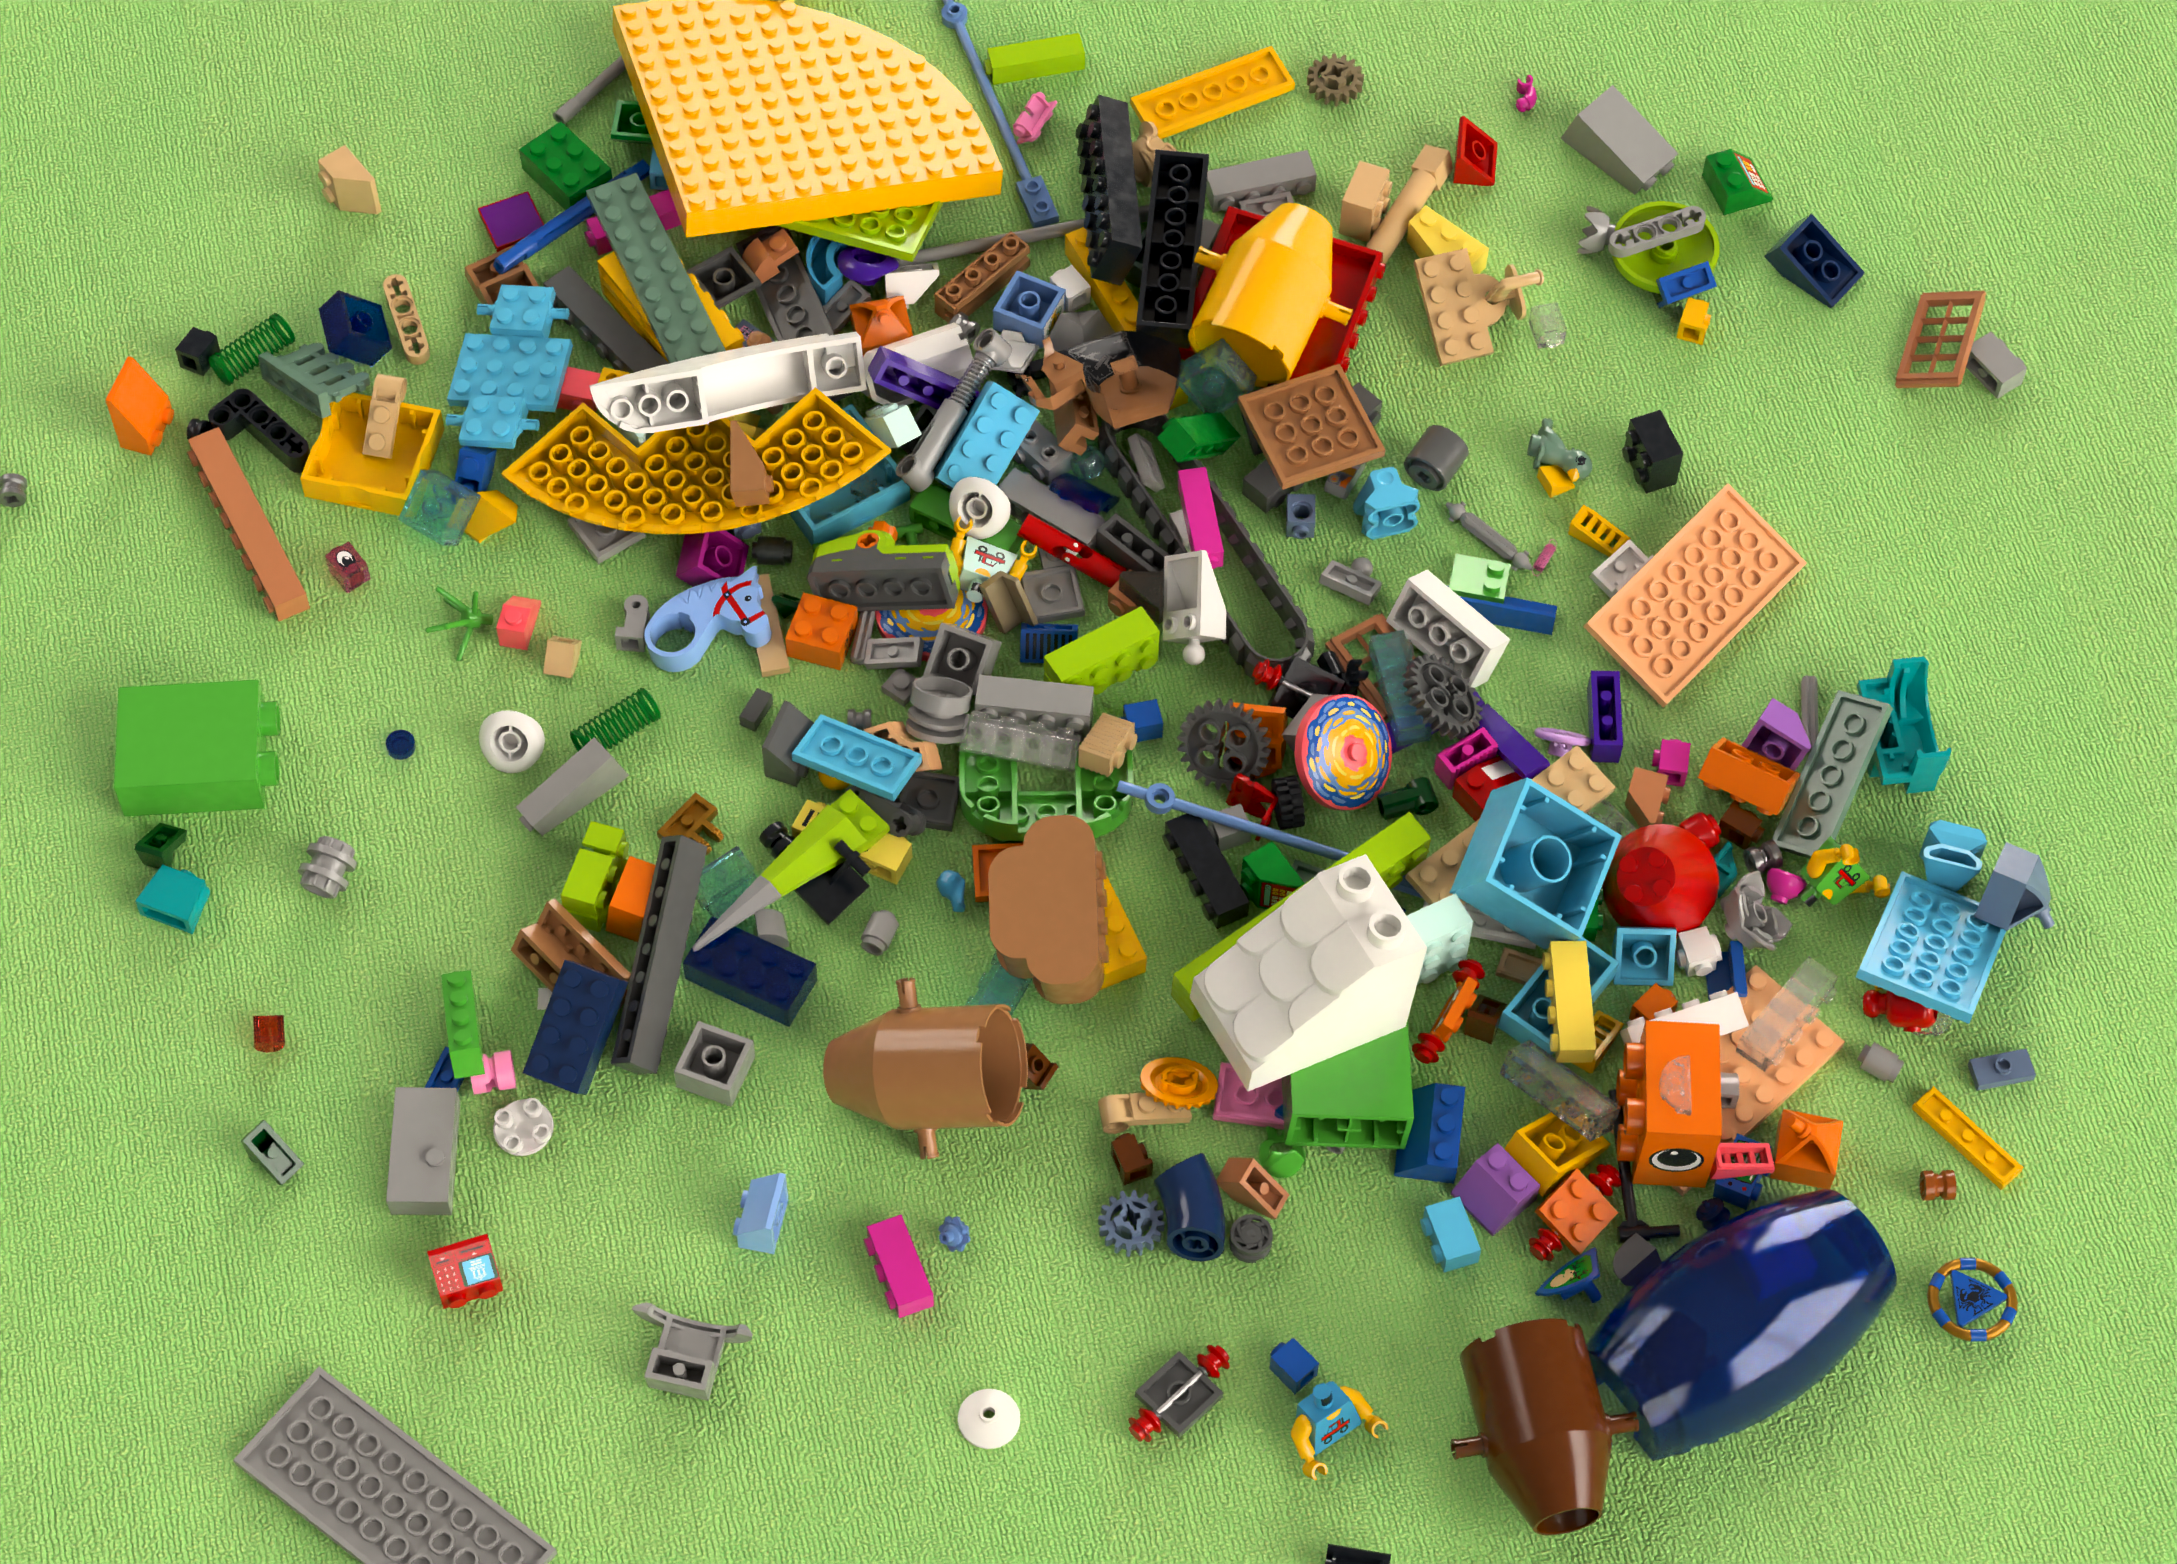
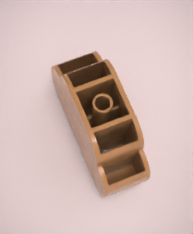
M1072 815L1048 816L1039 819L1027 830L1023 846H1013L1001 851L993 859L988 872L990 938L996 949L999 963L1007 973L1014 977L1023 979L1033 978L1037 992L1045 1000L1054 1004H1077L1094 997L1104 982V963H1109V947L1106 945L1105 935H1108V919L1105 917L1104 907H1107V891L1104 889L1103 881L1107 877L1106 863L1103 862V852L1098 851L1092 829L1084 820Z

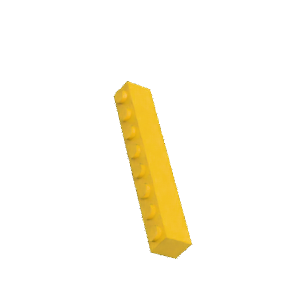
M1082 227L1065 234V255L1073 267L1091 286V297L1114 332H1136L1138 302L1126 282L1124 281L1119 286L1091 278L1090 266L1087 265L1089 251L1085 245L1087 230ZM1182 372L1180 373L1179 387L1170 410L1188 403L1189 383Z

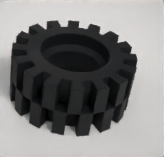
M1292 775L1272 779L1271 792L1278 798L1274 809L1278 827L1280 830L1303 827L1305 825V809L1297 776Z

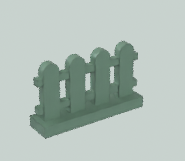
M312 343L308 346L304 344L299 346V350L285 356L279 355L275 357L268 351L258 355L262 379L321 419L331 415L329 403L340 402L342 397L356 391L362 392L370 385L368 373L360 372L355 374L352 363L345 362L340 364L339 355L333 352L325 354L322 343Z

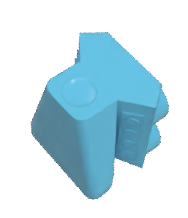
M1387 467L1372 471L1353 504L1355 514L1363 516L1361 533L1371 540L1410 532L1418 524L1415 513L1420 509L1418 501L1419 490L1402 484L1396 468Z
M1944 820L1932 822L1929 825L1919 854L1924 863L1927 881L1955 893L1961 889L1982 868V861L1980 859L1987 844L1984 833L1980 829Z

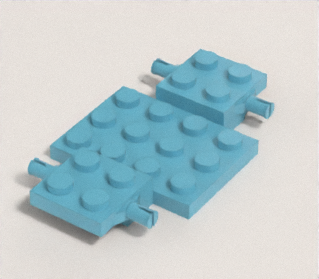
M501 284L498 298L493 305L478 303L477 315H492L489 327L492 335L465 333L447 397L449 406L467 407L463 415L447 414L445 420L447 426H461L458 438L461 446L514 449L517 437L520 433H523V430L539 431L540 421L539 419H527L529 411L556 412L573 344L571 339L549 338L553 319L568 320L570 314L568 308L553 307L556 296L554 287Z

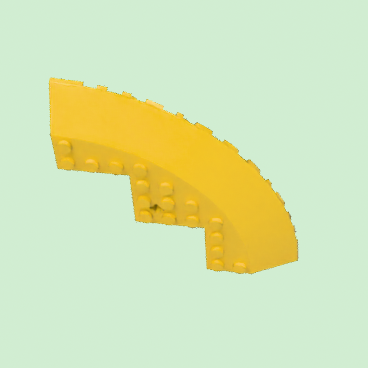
M815 387L755 441L744 433L763 462L767 475H772L774 492L769 493L770 504L735 506L730 492V420L728 418L712 421L705 425L655 432L637 448L584 402L506 468L501 475L537 501L558 512L588 523L617 530L649 534H696L729 530L760 523L801 509L834 493L860 477L892 451L891 448Z

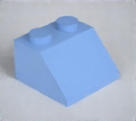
M777 1173L751 1180L749 1191H743L740 1207L744 1208L742 1217L736 1218L733 1228V1235L737 1236L739 1248L769 1254L775 1253L789 1200L786 1174Z

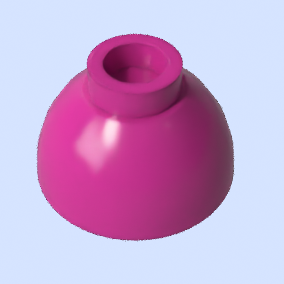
M1771 868L1767 873V885L1772 893L1770 899L1787 905L1788 900L1796 898L1807 885L1803 878L1784 870Z

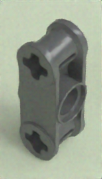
M850 786L846 789V791L851 789L890 826V833L897 837L916 836L925 830L926 818L924 814L902 802L898 797L893 802L856 786Z

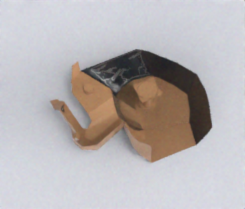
M1119 331L1058 352L1054 350L1051 338L1048 337L1042 340L1044 346L1042 370L1055 386L1057 394L1050 398H1045L1031 376L1015 374L1017 379L1022 378L1030 391L1028 396L1032 405L1054 411L1087 392L1094 411L1116 429L1169 412L1179 387L1181 354L1177 344L1160 337L1135 331Z

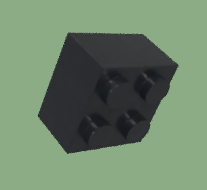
M1658 410L1630 419L1622 453L1627 463L1630 462L1637 484L1642 485L1645 493L1675 485L1679 475L1683 451L1662 411Z

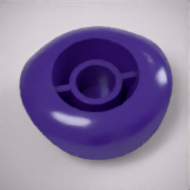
M854 246L843 249L837 258L839 270L845 277L867 286L875 285L878 281H881L883 275L896 270L900 265L895 257Z

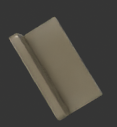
M999 571L979 585L1000 632L1006 634L1021 622L1033 627L1038 624V620L1018 578Z

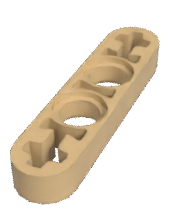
M390 275L384 280L383 288L405 357L411 364L421 365L429 359L430 350L408 282L402 275ZM393 286H398L401 295L396 297ZM400 305H408L410 307L405 313L396 311V308ZM407 326H415L417 331L412 334H406L403 332V329ZM417 342L420 353H415L412 343Z

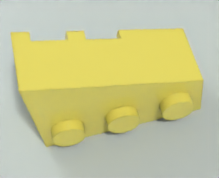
M1425 205L1409 221L1406 241L1419 258L1467 248L1473 273L1480 274L1486 268L1489 248Z

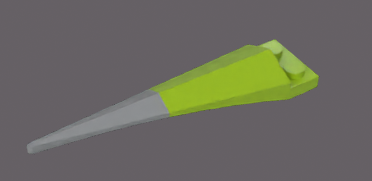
M849 789L834 803L827 805L700 937L693 945V951L700 950L779 898L843 863L845 859L834 849V846L843 839L853 851L857 850L861 854L890 832V826Z

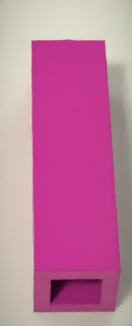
M669 189L649 196L665 230L681 225ZM597 216L587 219V231L584 232L589 247L594 246L599 256L613 251Z
M1206 467L1178 470V491L1191 552L1205 550L1207 551L1212 569L1223 567L1224 549Z

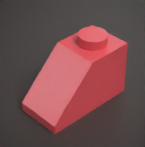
M512 596L503 604L496 626L500 646L528 650L541 606V600Z

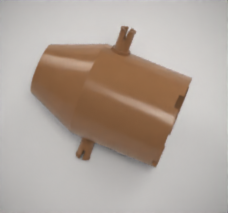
M911 977L909 980L908 978L896 980L900 1004L897 1009H892L844 1033L828 1044L824 1056L823 1076L830 1100L836 1105L893 1129L914 1130V1133H917L920 1159H926V1156L927 1159L939 1156L935 1133L937 1129L1007 1127L1012 1125L1018 1119L1024 1105L1023 1102H1019L1021 1088H1027L1028 1058L1021 1024L1018 1018H1012L1008 1011H1011V1008L1006 1004L921 1007V1004H918L915 978Z

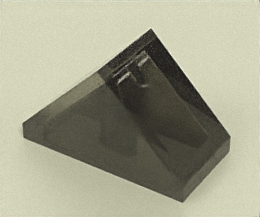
M1123 571L1119 574V590L1138 607L1142 606L1146 613L1155 622L1160 624L1163 621L1164 572Z

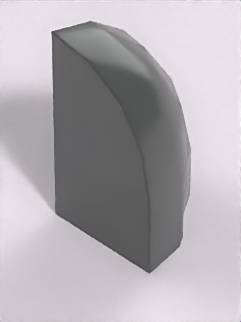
M1637 1233L1622 1244L1615 1253L1613 1260L1615 1275L1624 1285L1631 1287L1642 1284L1663 1267L1657 1249Z

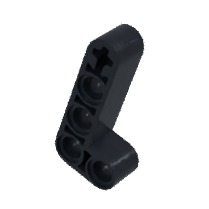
M244 388L237 389L209 411L208 419L211 429L219 427L226 440L232 439L245 429L291 471L295 473L303 472L310 454L307 441L252 391Z

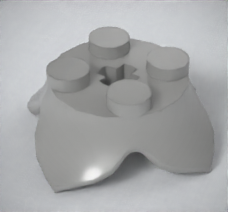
M1760 871L1744 875L1734 886L1731 893L1720 900V905L1727 920L1725 931L1730 939H1738L1749 950L1753 948H1766L1774 951L1776 946L1772 943L1779 942L1785 938L1793 924L1775 907L1762 904L1763 897H1765V887Z

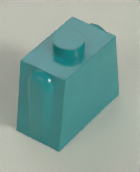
M162 864L135 902L140 915L193 934L203 908L210 897V889L206 886L205 880L196 877L192 872L185 869L179 871Z

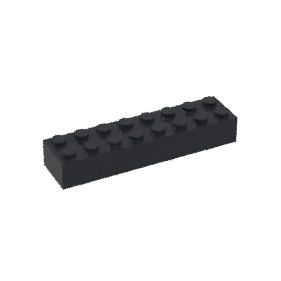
M1098 94L1094 103L1088 106L1084 122L1079 123L1076 129V138L1079 143L1077 155L1080 156L1079 174L1082 175L1080 190L1083 192L1084 197L1082 210L1085 211L1084 228L1087 230L1085 245L1089 251L1087 265L1090 266L1091 278L1121 286L1143 248L1127 102Z
M1156 149L1136 332L1160 337L1177 344L1178 348L1190 349L1188 333L1193 323L1199 265L1194 263V259L1201 246L1209 154Z

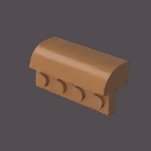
M556 899L546 902L537 923L520 929L511 948V951L552 992L564 960L575 961L622 980L630 981L631 973ZM626 989V991H625V994H624V996H623V999H622V1002H621V1004H620L619 1009H620V1008L622 1007V1005L625 1003V998H626V994H627V989Z

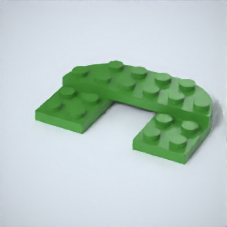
M1074 742L1075 791H1017V743H959V801L961 811L973 827L1000 841H1024L1025 834L1032 824L1044 817L1072 815L1084 820L1092 829L1094 838L1097 839L1118 828L1131 812L1133 796L1116 790L1120 780L1134 784L1132 750L1126 751L1122 766L1119 769L1115 768L1111 775L1106 777L1100 773L1096 774L1095 771L1091 772L1089 769L1086 770L1084 767L1080 768L1078 766V748L1082 742Z

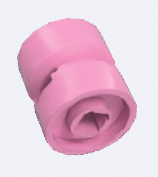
M511 1050L494 1052L490 1058L483 1054L485 1074L470 1076L474 1095L489 1093L493 1087H497L500 1091L515 1089L516 1079Z

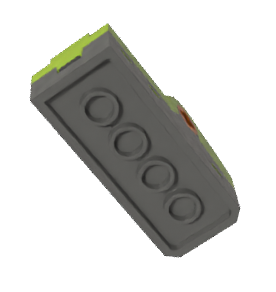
M874 521V525L869 527L868 530L831 540L816 547L807 575L813 595L857 606L858 611L954 609L961 583L953 551L949 550L948 544L896 545L898 537L896 527L887 524L886 521Z

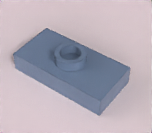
M2027 1048L1974 1058L1968 1062V1068L1977 1091L2031 1081L2036 1076Z

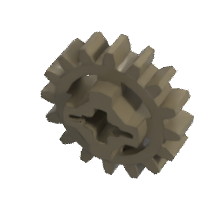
M1335 53L1332 54L1330 59L1323 55L1322 62L1314 60L1313 67L1308 68L1307 85L1309 86V93H1316V100L1324 98V104L1326 105L1330 101H1334L1335 106H1338L1339 101L1349 104V97L1356 100L1357 94L1362 92L1364 74H1361L1362 67H1355L1356 60L1354 59L1349 62L1346 61V55H1343L1341 59L1337 58Z

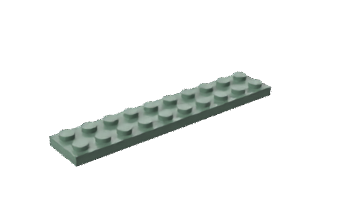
M637 173L586 190L587 198L668 362L673 363L726 351Z

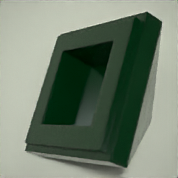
M785 593L776 594L771 599L784 619L796 612L800 602V598Z

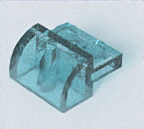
M738 846L702 869L696 900L703 910L706 909L715 922L757 879V876L754 874V867Z

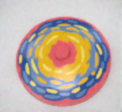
M959 589L954 609L875 611V618L882 638L921 637L924 641L922 661L928 662L941 623H951L982 635L988 620V606L984 597L978 603L971 602L966 597L967 591Z
M1349 694L1327 696L1316 702L1304 715L1296 734L1294 754L1298 776L1307 793L1317 803L1326 808L1340 811L1355 810L1372 802L1383 789L1388 779L1392 762L1390 734L1378 710L1365 699Z

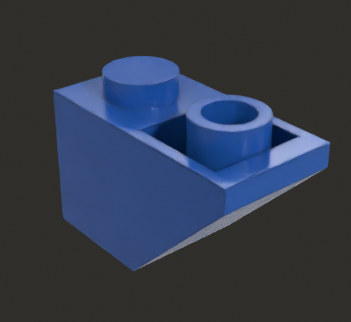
M474 446L460 448L451 503L469 506L475 492L487 490L493 475L496 449Z

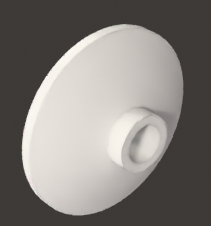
M982 1389L969 1395L961 1404L958 1412V1426L963 1437L972 1445L983 1449H994L1004 1446L1014 1438L1020 1426V1411L1016 1402L1008 1394L996 1389ZM986 1411H992L995 1414L992 1418L983 1416Z

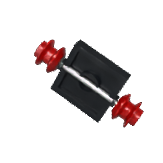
M1295 655L1290 659L1283 675L1281 665L1278 664L1273 668L1270 666L1269 659H1266L1263 663L1258 662L1252 674V677L1255 678V685L1264 682L1266 683L1267 691L1276 687L1267 706L1286 708V716L1294 719L1312 694L1338 695L1345 682L1344 679Z

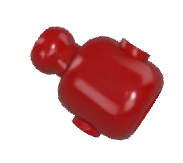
M1868 990L1863 996L1864 1015L1870 1018L1878 1017L1881 1014L1886 1015L1891 1025L1903 1028L1905 1032H1920L1921 1028H1929L1936 1022L1938 1011L1926 1008L1905 997L1897 996L1890 991L1880 993L1877 990Z

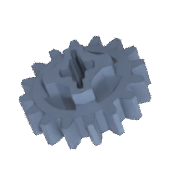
M1133 1190L1131 1197H1127L1124 1191H1121L1119 1200L1111 1196L1109 1197L1110 1206L1102 1205L1101 1213L1103 1215L1098 1217V1225L1101 1226L1099 1228V1235L1106 1236V1247L1112 1244L1115 1245L1114 1253L1117 1254L1121 1249H1125L1126 1257H1130L1132 1250H1136L1138 1255L1141 1256L1144 1247L1152 1251L1154 1249L1153 1241H1161L1162 1234L1160 1232L1164 1231L1165 1222L1161 1221L1163 1220L1164 1213L1163 1210L1156 1211L1158 1208L1156 1200L1148 1203V1194L1145 1193L1141 1198H1138L1136 1190ZM1119 1210L1121 1211L1119 1216L1113 1217ZM1127 1216L1129 1217V1220L1132 1222L1133 1225H1131V1223L1127 1221ZM1149 1230V1232L1142 1237L1143 1232Z

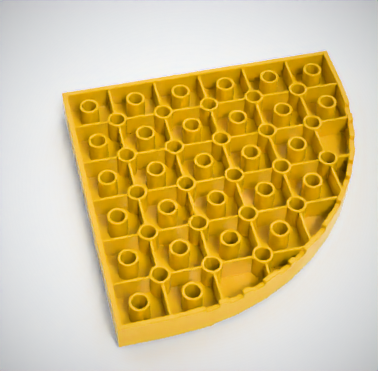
M651 0L648 2L626 3L613 6V33L686 238L789 224L795 221H811L833 218L834 216H848L852 213H869L873 210L877 212L888 208L891 210L904 206L928 205L938 201L942 203L1001 195L1003 169L990 138L972 105L968 103L962 93L940 71L925 61L924 56L914 53L883 34L830 13L798 6L792 1L781 3L770 0Z

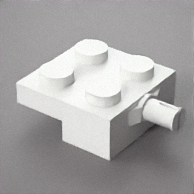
M1629 539L1594 570L1589 577L1612 598L1654 556L1651 555L1648 558Z

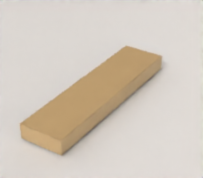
M769 573L761 574L758 581L764 596L761 599V608L768 617L772 636L766 645L756 648L761 675L762 677L790 673V666L777 609L771 600L774 595Z

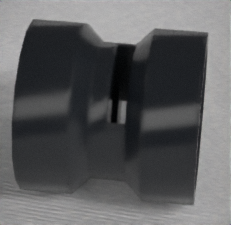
M775 822L768 826L759 838L764 847L771 849V855L774 859L795 839L794 836H789L788 829L782 822Z

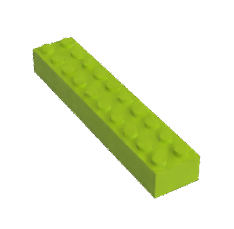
M1408 812L1327 869L1366 854L1387 887L1393 889L1403 880L1404 875L1426 859L1429 853L1431 837L1414 816ZM1298 889L1173 974L1171 996L1192 1022L1199 1017L1203 1019L1190 999L1193 978L1234 946L1242 935L1284 904Z

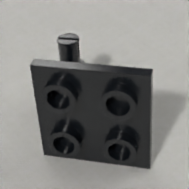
M843 839L834 846V849L845 861L794 890L827 925L833 922L870 886L862 877L871 868L859 857L861 854L857 850L853 851Z

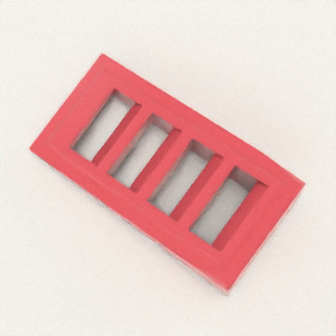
M1719 1143L1709 1174L1710 1179H1727L1773 1173L1775 1167L1770 1144ZM1756 1153H1759L1761 1163L1756 1162ZM1743 1155L1747 1156L1748 1163L1744 1162ZM1732 1156H1734L1735 1163L1731 1161Z

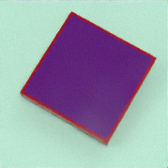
M528 191L478 208L479 216L497 252L515 245L544 225Z

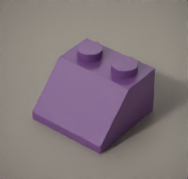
M1774 698L1771 699L1741 745L1794 771L1811 748L1798 713Z
M1497 1143L1474 1162L1451 1191V1195L1454 1198L1460 1196L1464 1208L1493 1237L1536 1201L1540 1184Z

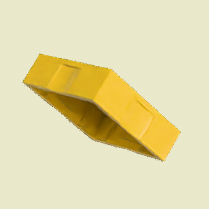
M351 393L342 397L340 402L329 403L331 415L323 418L320 435L312 446L300 477L304 496L412 519L445 429L441 410L402 402L392 459L362 454L372 396Z

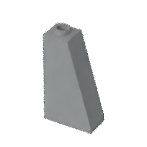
M594 737L516 806L523 815L519 820L530 832L535 828L543 836L625 780L629 774Z

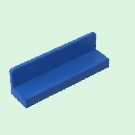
M1460 596L1494 625L1552 635L1557 606L1506 596L1503 604Z

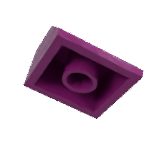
M726 530L685 534L675 576L692 587L716 579L738 577L744 573L749 545Z

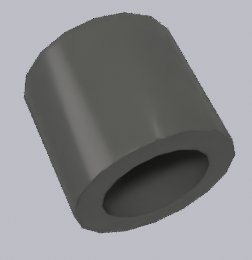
M1439 425L1429 426L1404 461L1405 470L1416 483L1432 491L1444 490L1468 457V447L1450 429Z

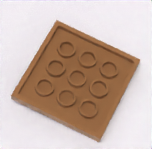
M1340 364L1238 397V405L1282 490L1385 456V448Z

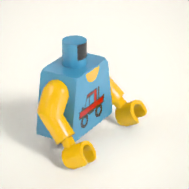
M1329 1381L1326 1384L1316 1385L1313 1388V1393L1298 1403L1296 1420L1291 1429V1438L1300 1458L1305 1459L1302 1468L1305 1476L1316 1481L1315 1469L1319 1473L1327 1475V1466L1315 1460L1314 1456L1362 1424L1361 1420H1366L1364 1427L1375 1438H1379L1374 1432L1376 1425L1380 1424L1388 1431V1424L1380 1417L1372 1414L1373 1409L1356 1389L1347 1386L1339 1388L1335 1382Z

